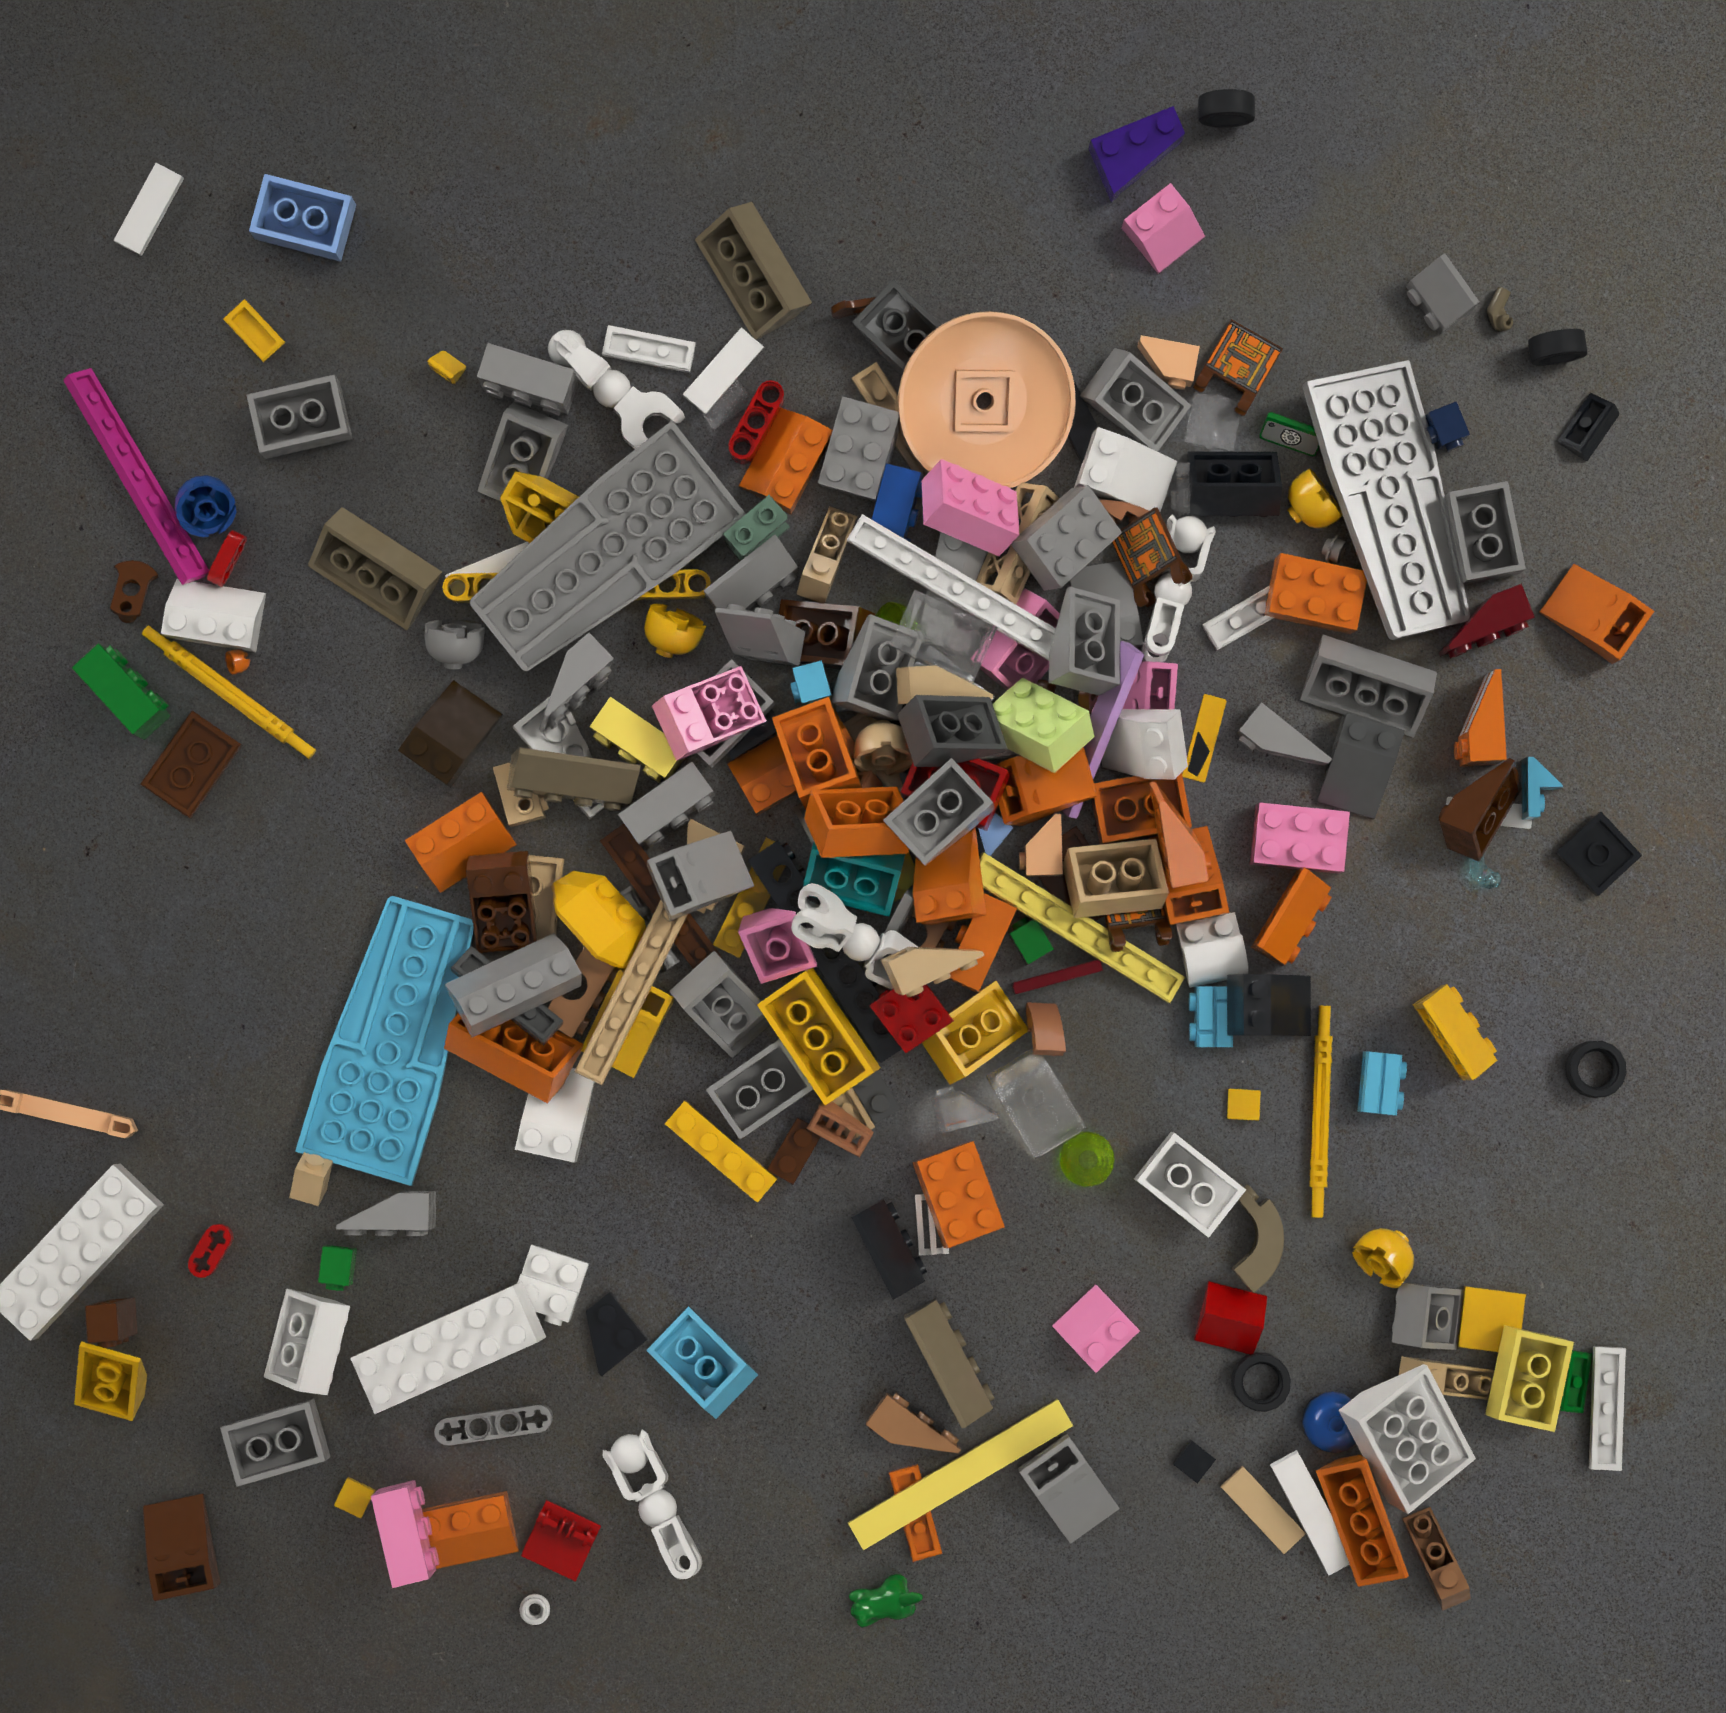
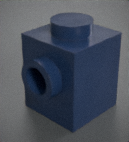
M1457 401L1430 411L1426 415L1428 423L1426 431H1428L1431 443L1435 444L1437 451L1446 447L1447 452L1464 445L1463 440L1470 433Z

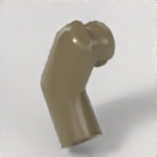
M1503 287L1497 288L1487 307V315L1492 327L1499 332L1508 331L1513 326V318H1509L1504 308L1511 292Z

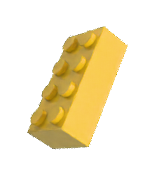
M814 968L804 971L757 1004L824 1105L829 1104L881 1068Z

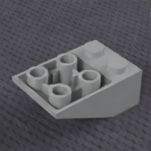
M728 604L727 609L715 608L716 616L734 655L747 660L792 666L800 665L805 631L796 627L795 621L786 620L785 616L773 614L772 610L765 608H755V612L745 610V607Z
M590 632L571 647L565 655L539 728L541 732L548 727L551 729L557 727L565 719L564 714L570 707L576 710L587 699L586 695L592 688L597 691L609 680L607 676L612 672L610 668L614 658Z
M731 830L675 848L647 860V868L670 921L754 887Z
M404 1191L397 1193L337 1224L336 1229H343L344 1235L367 1234V1230H375L376 1236H393V1234H397V1230H406L405 1236H424L428 1234V1230L436 1228V1191Z
M1067 1433L1018 1467L1021 1476L1070 1544L1120 1509Z

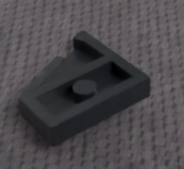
M611 1292L586 1311L598 1373L601 1377L648 1340Z

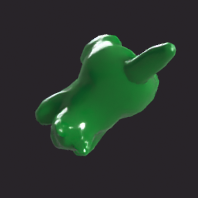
M893 1574L886 1578L879 1588L856 1589L850 1592L849 1599L854 1602L851 1607V1615L857 1619V1624L861 1628L868 1627L884 1618L905 1619L915 1613V1604L923 1599V1595L917 1592H909L907 1578L900 1574Z

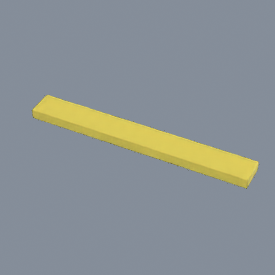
M981 853L979 858L984 890L1005 903L1016 907L1018 911L1162 1000L1171 1003L1185 979L1183 975L1128 941L1123 946V951L1112 952L1107 928L1089 917L1074 918L1070 905L986 853Z
M1056 1399L847 1523L861 1548L865 1550L1073 1427V1424L1059 1400Z

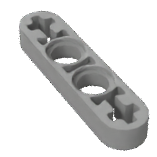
M533 1404L443 1418L437 1423L434 1434L439 1443L450 1446L546 1431L551 1426L553 1413L544 1404ZM536 1410H540L542 1415H547V1419L543 1421L542 1426H538L537 1422L532 1421L526 1423L528 1429H522L523 1418L520 1413L521 1411L526 1412L525 1418L534 1416ZM505 1414L514 1415L518 1421L516 1429L512 1431L504 1430L500 1424L502 1416ZM476 1418H481L487 1423V1431L483 1435H476L471 1431V1422ZM460 1420L466 1421L464 1430L468 1438H462L463 1432L454 1433L452 1439H448L447 1435L441 1434V1430L446 1427V1423H450L451 1428H457L462 1426Z

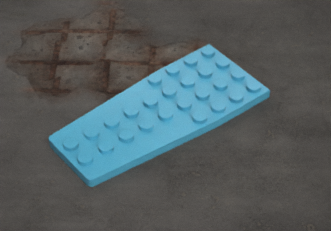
M395 896L387 899L322 1062L295 1152L319 1155L322 1158L332 1160L333 1163L413 1186L442 1087L449 1051L444 1049L448 1025L458 1012L445 988V984L459 978L451 971V967L472 946L474 937L472 919Z

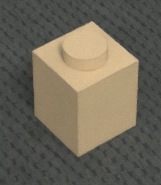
M304 1152L295 1168L289 1198L319 1206L327 1191L333 1161L322 1158L319 1155Z

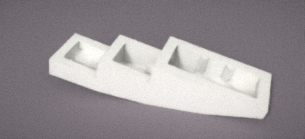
M1295 1450L1271 1463L1270 1466L1327 1574L1331 1575L1350 1565L1333 1517L1298 1451Z

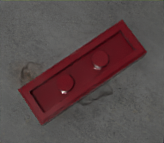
M1094 960L1013 982L1011 986L1014 995L1101 972L1103 969L1101 961Z

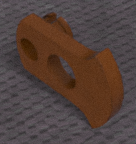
M876 297L853 301L843 300L831 307L832 317L841 319L860 314Z
M134 560L124 561L114 566L115 570L119 573L110 610L118 615L119 619L124 623H132L137 617L141 616L149 584L154 579L159 578L157 572L151 566ZM128 583H136L140 586V590L136 595L128 596L123 593L124 586ZM126 609H131L129 612H123Z

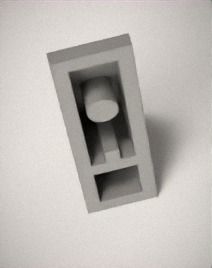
M1262 702L1236 732L1240 736L1238 741L1250 751L1256 749L1262 753L1326 766L1332 760L1331 757Z

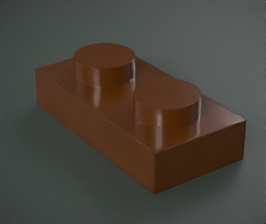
M798 1117L767 1169L794 1185L821 1136L807 1129L809 1123Z

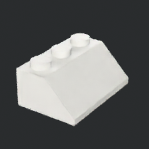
M176 579L166 602L161 634L169 639L256 652L266 593L225 586L220 587L200 582H190L182 585L179 579Z
M286 1288L264 1378L299 1392L328 1395L337 1356L340 1352L344 1328L348 1321L350 1306L332 1299Z

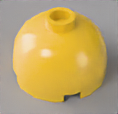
M1311 468L1303 471L1292 481L1288 489V499L1291 507L1287 510L1297 524L1303 521L1312 528H1325L1337 522L1343 514L1334 497L1328 493L1323 482Z
M651 604L646 615L644 629L646 638L651 645L656 647L655 652L657 654L672 658L673 654L683 655L691 652L698 646L706 628V625L703 626L704 622L701 619L679 608L676 609V612L666 611L668 605Z
M1378 1228L1368 1231L1353 1247L1356 1248L1352 1254L1357 1264L1370 1277L1373 1275V1272L1382 1279L1379 1283L1384 1286L1399 1288L1413 1269L1414 1254L1409 1245V1240L1405 1234L1398 1230Z

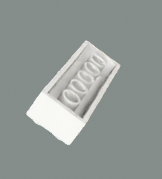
M113 1164L0 1284V1313L30 1341L38 1339L164 1204L122 1164Z
M521 1281L363 1351L350 1359L373 1412L377 1414L538 1343L546 1338V1335Z

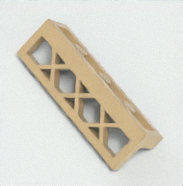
M1021 483L1017 486L1015 491H1017L1018 519H1021L1019 534L1060 499L1047 486ZM1025 493H1033L1031 500L1022 506L1021 502ZM1010 545L1008 553L1000 559L997 555L988 552L976 582L1016 605L1030 575V570L1012 545ZM997 571L998 575L994 585L986 584L989 576Z

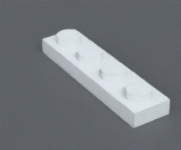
M1593 1346L1589 1468L1593 1470L1622 1471L1626 1348Z

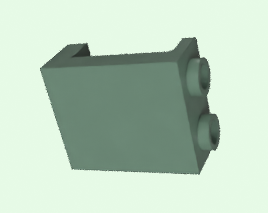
M768 495L723 533L725 544L741 561L773 535H776L779 539L790 529V526L786 523L788 516L775 500Z

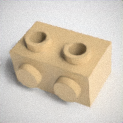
M510 763L493 767L510 827L546 818L544 811L549 809L548 801L544 800L543 795L533 794L532 798H520L514 796L515 791L507 790Z

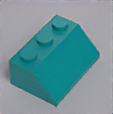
M814 842L803 887L811 883L818 884L836 894L845 906L889 917L905 854L821 858Z

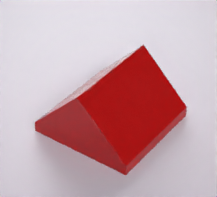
M1208 1281L1194 1340L1250 1355L1254 1354L1264 1329L1267 1296Z

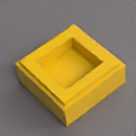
M347 1477L334 1506L361 1519L375 1489Z

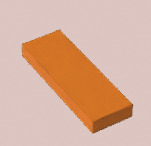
M918 1464L889 1472L894 1494L922 1479ZM931 1511L904 1526L913 1562L942 1554Z

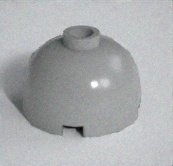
M443 619L425 623L424 638L426 649L433 659L444 663V667L447 669H461L462 664L473 661L483 649L485 628H482V625L479 623L452 619V623L442 625Z

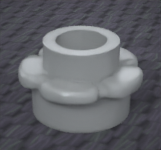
M1336 535L1333 539L1328 538L1323 546L1322 555L1325 556L1327 563L1331 561L1338 564L1343 557L1347 542L1341 540L1339 535Z

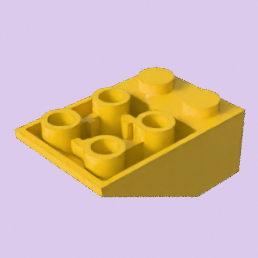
M620 969L585 1039L582 1052L585 1051L624 974V971ZM654 986L651 987L612 1065L613 1068L635 1078L675 999L673 996Z

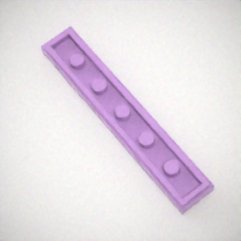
M1124 641L1120 642V685L1098 696L1090 716L1095 737L1084 746L1093 779L1144 657L1141 651ZM1084 802L1064 809L1062 812L1068 817L1077 819Z

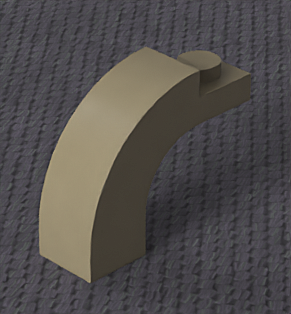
M1246 1184L1243 1187L1246 1191L1237 1202L1252 1219L1255 1238L1250 1251L1231 1269L1246 1287L1255 1293L1270 1279L1279 1265L1284 1247V1230L1279 1213L1271 1200L1265 1198L1261 1203L1257 1204L1256 1200L1259 1196Z

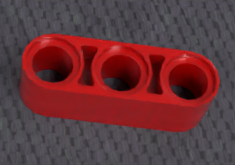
M769 380L763 382L758 387L728 444L729 453L732 460L736 463L747 464L753 460L785 401L784 390L778 382ZM768 390H774L779 394V398L773 403H768L762 398L763 394ZM754 416H760L765 420L764 425L759 429L751 428L748 424L749 420ZM746 442L751 447L750 451L745 455H739L734 451L736 444Z

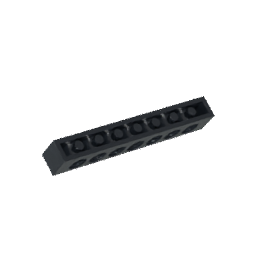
M777 840L748 859V862L778 908L795 911L797 914L801 910L791 905L790 895L794 891L803 888L806 871L804 868L797 870L792 860L796 856L787 842L781 845ZM779 865L787 866L791 872L789 880L784 883L777 882L773 877V871ZM810 896L807 897L809 901L814 902L817 905H820L819 899ZM807 922L801 923V925H802L804 928H807V927H806V923H807ZM810 946L818 969L879 1062L882 1063L902 1050L889 1031L878 1034L873 1030V1022L878 1016L871 1007L862 1009L857 1006L856 998L861 992L871 993L873 1002L880 998L879 993L875 989L878 983L868 979L858 961L849 958L844 953L843 948L837 957L827 958L823 953V948ZM847 966L853 967L857 973L856 979L849 984L843 983L840 980V971Z

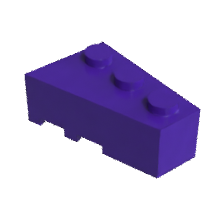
M1174 106L1091 139L1089 151L1111 203L1131 184L1133 185L1152 166L1154 167L1182 143L1185 132Z

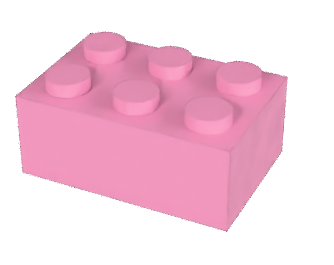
M943 459L923 478V525L997 556H1000L1019 536L1017 491Z
M1270 803L1256 804L1250 865L1297 870L1305 867L1310 871L1336 874L1344 872L1350 812Z
M415 1480L378 1489L371 1495V1500L392 1588L429 1579L436 1571V1566L439 1565V1557L436 1547H431L428 1535H432V1528L429 1517L423 1516L421 1505L425 1504L422 1487H416Z

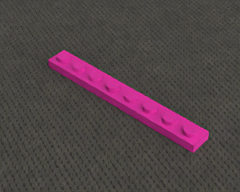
M92 368L68 374L63 380L181 584L184 585L206 577L209 572L207 565L187 531L181 527L172 505Z

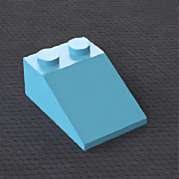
M689 1306L646 1350L715 1419L758 1376Z

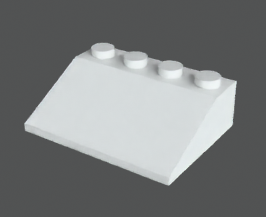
M1425 1364L1362 1391L1338 1410L1360 1452L1367 1459L1370 1470L1387 1502L1407 1514L1412 1512L1476 1459L1431 1371Z

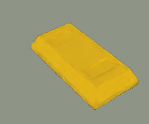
M245 299L223 318L263 363L286 343Z

